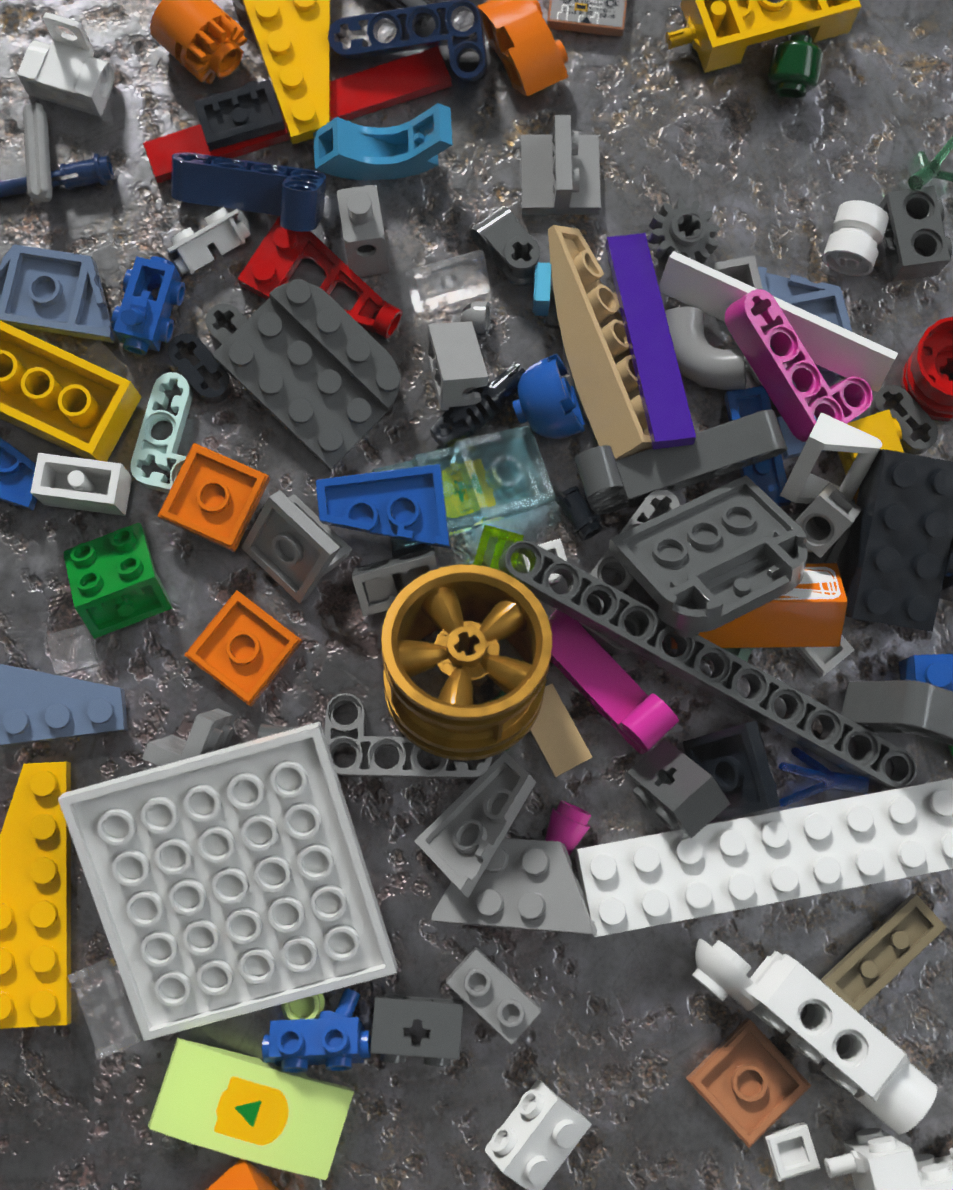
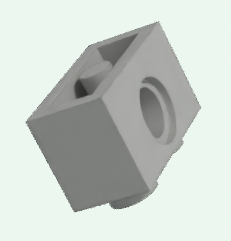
M476 946L446 978V983L511 1045L541 1013L539 1005Z

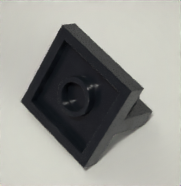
M757 721L740 724L683 741L686 756L713 776L730 802L709 823L780 806L776 783L771 774L765 753L764 741L760 735Z

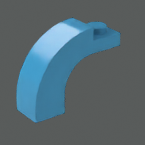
M437 103L409 122L384 128L361 126L336 117L313 133L315 170L336 177L367 181L405 178L433 169L439 165L438 154L453 145L451 109Z

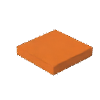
M193 443L158 517L160 520L235 552L270 481V477L258 470Z
M236 590L184 655L252 707L303 641Z

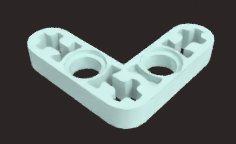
M165 373L155 381L130 465L132 475L141 486L169 493L186 459V456L178 455L177 451L193 398V392L188 381L178 373ZM174 385H177L182 393L181 396L175 395L170 406L173 412L177 413V416L167 412L169 399L164 393L165 390H172ZM168 421L172 424L173 431L167 439L156 440L152 438L151 429L157 422ZM152 460H155L160 469L170 471V483L167 484L168 478L165 474L159 472H152L150 477L147 478V475L141 469L142 466H148Z

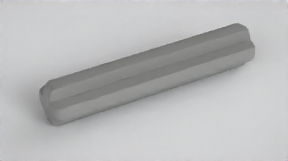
M35 103L34 105L27 104L23 108L27 194L31 197L33 203L40 204L41 202H49L52 198L47 113L40 103Z

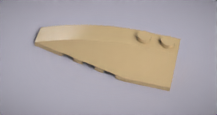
M553 225L548 229L556 312L566 357L577 393L583 405V413L590 422L598 442L597 446L610 445L615 460L651 449L653 447L623 319L618 312L620 307L617 294L602 284L600 278L604 275V272L580 230Z

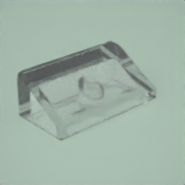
M483 250L473 251L405 272L407 290L416 313L486 294L490 288Z

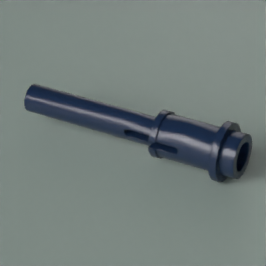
M99 153L94 154L93 159L68 164L62 163L59 170L51 171V178L74 173L78 174V176L51 181L52 188L65 186L67 190L75 187L95 183L106 186L108 181L114 180V171L110 158L108 156L101 157ZM26 176L0 181V198L27 193Z

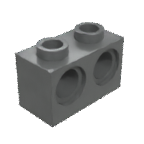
M935 186L887 192L879 207L886 211L890 218L883 237V244L891 282L938 276L951 259L952 243L950 238L945 236L942 223L944 219V206L941 200H937ZM906 211L915 213L919 220L911 218ZM914 247L922 249L927 257L919 255Z
M431 547L354 568L352 580L363 617L389 610L397 595L408 584L423 574L440 568L435 548Z

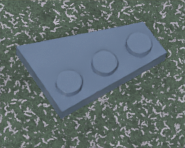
M0 664L1 747L128 731L124 689Z

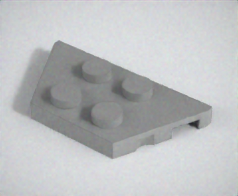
M503 838L470 896L467 898L451 881L432 913L431 921L437 923L596 936L597 933L596 925L591 920L584 903V894L580 883L572 871V862L566 846L556 841Z

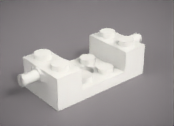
M868 1128L856 1132V1139L844 1141L847 1154L824 1159L829 1178L832 1179L833 1177L851 1173L855 1190H953V1147L949 1149L950 1155L934 1158L931 1154L914 1156L912 1148L887 1132H882L881 1128Z

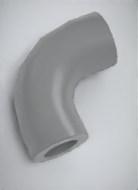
M675 307L665 311L682 375L702 387L721 390L746 389L745 356L740 349H718L707 342L704 334L703 310L695 307Z

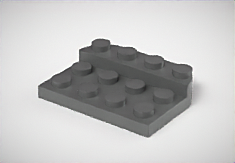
M302 279L292 280L290 283L283 284L269 293V299L212 354L213 359L330 471L390 411L398 394L401 380L400 373L392 356L328 293Z
M747 475L610 538L609 551L658 603V617L669 626L675 628V631L680 636L687 638L694 637L699 632L719 628L793 590L803 579L808 554L806 547L807 535L803 529Z

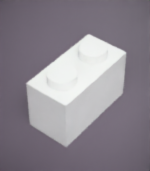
M38 453L30 493L46 506L126 516L132 475L121 463Z

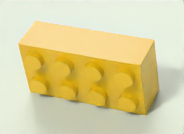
M0 321V419L80 457L107 462L142 398L132 382Z

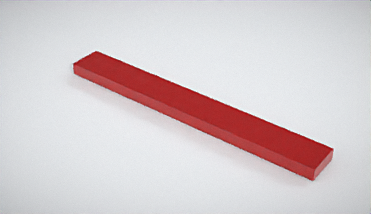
M436 46L330 81V121L336 117L348 121L451 87V78L439 47ZM201 124L143 142L156 181L160 183L171 179L172 155L175 153L189 152L233 159L288 141L290 137L285 125L283 130L209 151Z

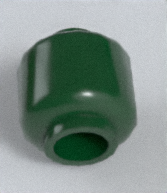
M802 34L790 35L789 40L778 43L773 49L768 74V81L776 88L775 92L780 96L788 98H802L806 96V92L816 88L823 58L822 50L812 44L811 37Z

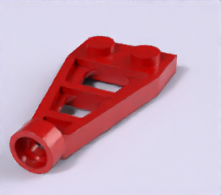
M279 216L237 278L240 286L268 300L269 293L272 290L288 283L303 259H311L326 273V278L320 288L330 295L338 282L346 284L358 293L359 299L352 310L345 311L365 330L376 332L386 339L390 338L401 321L403 311L384 301L310 231L300 232L285 229L280 225L281 216Z

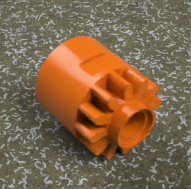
M162 0L157 6L150 24L152 37L200 82L206 81L208 84H211L215 76L220 80L223 79V77L230 75L242 60L244 51L240 47L247 42V38L243 35L245 30L213 0Z

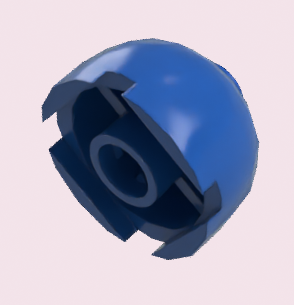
M557 354L541 359L523 373L517 386L519 399L513 401V407L521 424L528 422L535 433L550 439L569 437L585 430L583 428V425H585L584 417L575 388L570 386L566 377L561 378V376L567 375L568 371Z

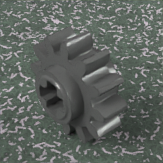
M678 198L673 208L668 203H664L658 214L654 215L649 223V227L653 231L647 241L650 244H659L654 254L655 258H660L664 254L669 257L675 251L704 265L709 258V254H712L719 244L714 237L720 230V227L708 225L713 212L707 211L701 215L698 212L700 207L699 201H695L690 208L685 207V202L682 198Z

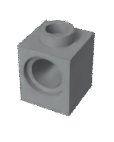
M831 483L824 487L795 520L807 535V552H814L820 558L850 527L862 510ZM818 516L826 519L831 529L818 527L814 517Z

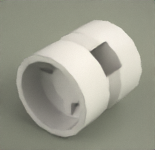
M851 200L842 203L839 206L832 230L834 233L829 236L822 260L825 265L838 273L848 276L860 277L872 273L878 255L877 245L882 243L890 219L887 212L881 207L865 201Z

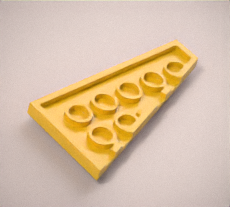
M242 0L292 145L313 139V133L330 122V43L328 40L330 0Z
M70 762L23 764L0 833V1029L71 1024V834L58 798L63 793L71 791Z

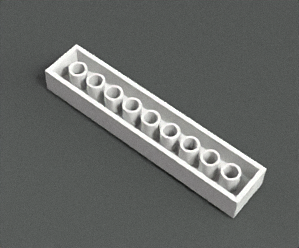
M953 778L710 823L692 838L679 829L574 849L579 882L584 894L583 900L589 916L597 928L596 936L593 937L953 869Z

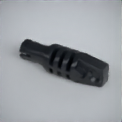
M513 362L509 368L486 386L470 390L467 394L478 392L482 400L474 405L449 407V410H446L429 428L432 438L447 451L474 435L478 429H481L487 422L494 419V416L499 415L505 407L504 402L518 392L517 386L525 372L524 368L518 371L520 365L517 362Z

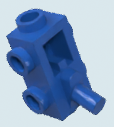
M136 256L133 268L128 269L125 273L123 280V291L125 294L121 306H116L113 311L111 327L119 341L124 343L123 348L137 355H146L148 349L159 352L161 343H169L171 340L174 320L169 317L173 305L180 306L185 295V283L181 282L179 272L171 261L158 256H152L150 259ZM155 288H160L157 298H154L151 291Z
M345 988L335 1012L330 1010L321 1011L319 1019L270 1021L269 1035H264L262 1041L264 1063L273 1062L276 1066L281 1067L282 1072L288 1073L308 1071V1065H325V1069L329 1071H347L352 1069L353 1063H364V1058H371L370 1030L365 1031V1027L359 1017H352L361 995L354 990Z

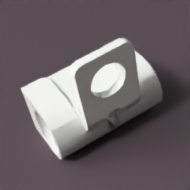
M45 12L43 21L53 39L52 43L48 44L38 40L30 43L18 70V78L30 96L101 117L113 86V65L110 62L94 58L93 47L81 23ZM58 26L71 30L75 35L65 33Z

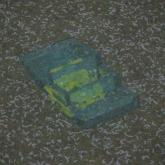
M530 425L459 440L453 447L417 454L411 461L372 470V472L440 464L449 536L553 503L556 499ZM390 537L394 551L422 544Z

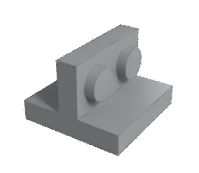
M555 115L552 135H521L522 215L600 214L599 134L578 135V131H571V115Z
M281 490L269 496L241 547L299 604L311 595L321 577L346 560L352 551V548L328 525L322 524L319 521V517L295 494L287 497Z
M219 708L197 714L187 741L177 736L169 735L148 742L142 759L155 765L163 766L227 748L234 732V727L229 726L233 714Z

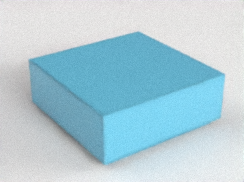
M538 262L535 265L532 312L534 316H548L550 263Z

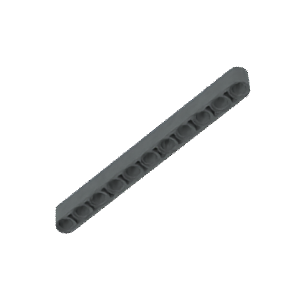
M527 540L517 541L500 556L498 563L499 571L520 581L537 599L871 785L881 788L906 787L914 780L917 772L916 762L913 756L904 749L699 635L690 638L680 636L675 631V628L669 626L658 617V612L537 544ZM513 553L524 554L529 559L530 569L528 573H520L513 568L511 564ZM556 573L565 578L567 582L565 594L555 593L549 586L551 574ZM589 594L597 595L602 599L604 610L601 615H595L589 611L587 607ZM627 615H633L639 620L641 630L638 636H633L627 632L624 624ZM665 635L671 636L677 643L678 649L674 657L668 656L662 648V641ZM703 656L711 659L714 664V671L710 678L702 674L699 664ZM741 676L747 679L750 684V693L747 698L742 697L737 690V682ZM778 697L783 699L786 704L787 710L783 718H780L774 711V703ZM815 717L820 720L823 728L822 735L818 739L811 731V724ZM852 738L856 740L859 748L855 758H852L848 752V744ZM888 759L894 764V774L891 778L885 773V763Z

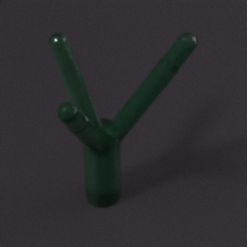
M953 136L933 160L929 161L924 151L918 153L921 168L908 179V185L911 189L920 190L933 178L953 182V173L942 171L940 166L941 162L953 149Z

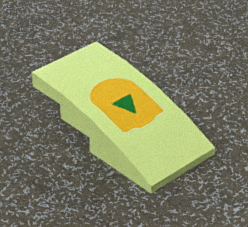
M177 1038L148 1128L240 1159L327 1181L354 1091L346 1086L310 1078L303 1072H282L281 1067L264 1063L260 1058Z

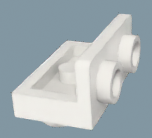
M537 1080L530 1090L522 1096L519 1104L504 1124L496 1130L491 1141L485 1147V1152L502 1173L525 1189L543 1190L592 1124L581 1113L559 1098L545 1083Z

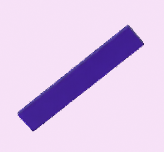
M646 233L607 237L605 247L653 449L694 445L696 434Z

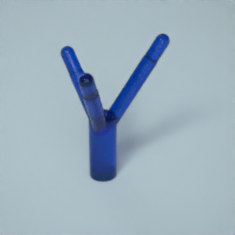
M797 747L792 748L791 753L812 769L785 762L779 764L781 771L822 781L781 798L779 802L782 807L828 789L867 794L869 777L833 772Z

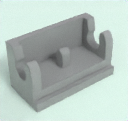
M472 321L428 324L426 357L440 410H449V407L474 405L482 400L480 393H463L467 388H479L488 384V374Z

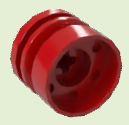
M953 316L940 319L926 329L903 367L901 378L902 388L913 397L932 420L946 422L953 420V381H950L953 380Z

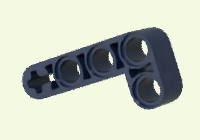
M452 0L343 17L336 20L328 31L330 46L335 52L346 59H360L448 45L452 70L461 80L465 82L478 81L487 70V54L482 18L478 8L468 0ZM462 11H469L474 15V23L466 31H459L453 25L455 16ZM423 17H430L435 21V29L427 37H420L415 32L417 22ZM385 23L394 24L396 27L394 39L388 43L379 42L377 37L379 27ZM346 30H350L355 36L368 35L371 46H368V42L365 39L358 38L351 40V47L348 48L340 42V39L346 37ZM466 52H474L480 58L478 67L470 73L463 72L459 68L460 57Z
M181 152L172 155L171 197L175 200L281 216L280 225L283 228L300 232L315 230L324 216L326 175L321 172L198 153Z

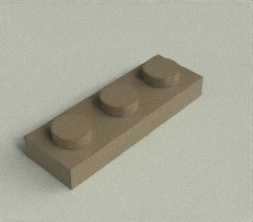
M911 894L820 981L856 1012H859L947 927L917 894Z

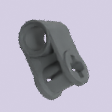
M501 206L471 228L470 233L477 247L486 257L491 259L508 281L518 286L528 285L534 281L535 265H537L540 257V248L537 242L521 226L510 209L506 206Z

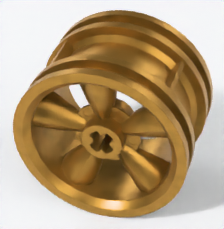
M468 564L451 565L432 570L413 580L397 595L386 614L381 642L385 701L390 716L401 733L417 747L428 753L446 759L464 761L479 760L497 755L520 741L531 729L539 715L552 652L551 626L548 616L537 597L520 581L502 571L486 566ZM439 629L442 630L437 635L434 644L420 641L428 634ZM508 640L520 653L524 661L499 656V644L497 641ZM436 666L439 667L441 672L449 676L437 699L420 689L410 677ZM488 675L506 693L505 696L497 700L473 705L472 681L482 679Z

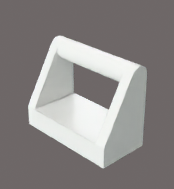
M820 413L780 496L795 503L810 504L824 487L831 483L811 474L821 451L828 450L858 453L841 486L831 483L852 501L880 451L882 442L868 433L824 413Z

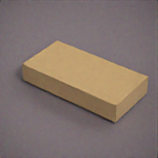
M553 683L545 687L539 715L529 731L553 776L556 778L591 759L592 755Z

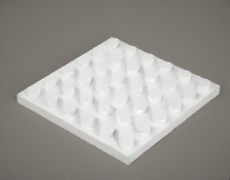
M321 722L65 792L58 798L144 1041L397 973L398 965Z

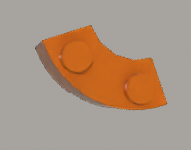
M489 0L476 6L482 18L487 42L501 59L513 89L525 96H530L568 78L565 63L568 62L566 49L560 40L555 41L542 16L538 0Z

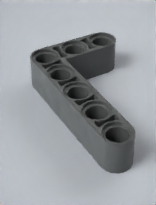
M769 409L756 412L695 433L696 440L694 445L661 449L651 448L619 460H615L610 445L597 446L581 452L575 456L574 461L594 515L608 514L641 503L651 492L656 490L673 492L784 453L788 448L774 410Z
M912 680L848 682L841 713L844 717L871 732L915 733L953 746L952 691Z

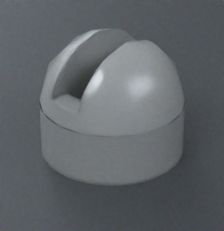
M469 303L463 309L461 322L472 321L475 334H488L491 323L490 303Z

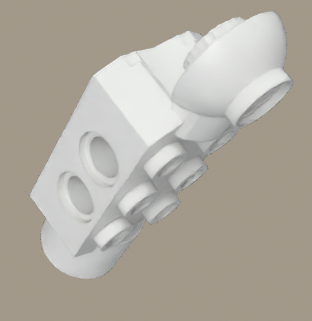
M699 938L695 953L697 969L692 976L717 998L724 1001L729 995L747 1011L753 1009L752 1012L771 1028L777 1029L782 1034L787 1030L791 1035L786 1041L817 1064L823 1061L825 1065L821 1068V1071L838 1086L844 1087L853 1094L860 1103L896 1134L901 1135L910 1131L927 1114L937 1095L936 1084L911 1064L906 1053L798 961L787 954L782 955L774 951L770 957H766L751 978H749L746 974L751 969V966L730 947L720 940L712 947ZM807 1005V1014L805 1018L800 1020V1012ZM841 1037V1043L836 1048V1042Z

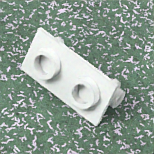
M223 207L204 219L208 226L196 233L189 227L170 238L173 246L167 249V253L171 254L177 251L180 257L174 260V263L182 275L188 271L190 274H193L194 271L215 260L207 247L208 245L214 243L222 256L235 247L246 243L245 238L250 236L249 230L243 221L236 224L233 220V217L239 213L238 209L228 213L226 208Z

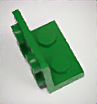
M141 523L120 528L112 533L86 543H81L64 551L63 554L74 608L94 639L173 609L170 597L154 569L147 538Z

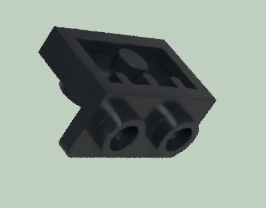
M270 79L261 82L251 81L244 84L241 88L224 93H210L203 99L193 101L209 151L285 129Z

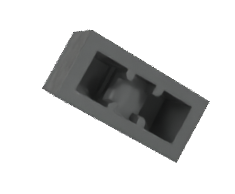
M666 739L627 771L637 786L632 790L636 798L648 810L655 806L657 808L655 813L670 830L673 831L678 826L690 838L695 836L730 804L713 776Z
M377 994L374 1004L370 1053L380 1054V1061L405 1063L406 1056L424 1057V1064L450 1066V1059L459 1060L463 1000ZM414 1020H421L422 1027L430 1030V1034L425 1033L422 1035L421 1041H413L412 1033L405 1032V1028L412 1027Z

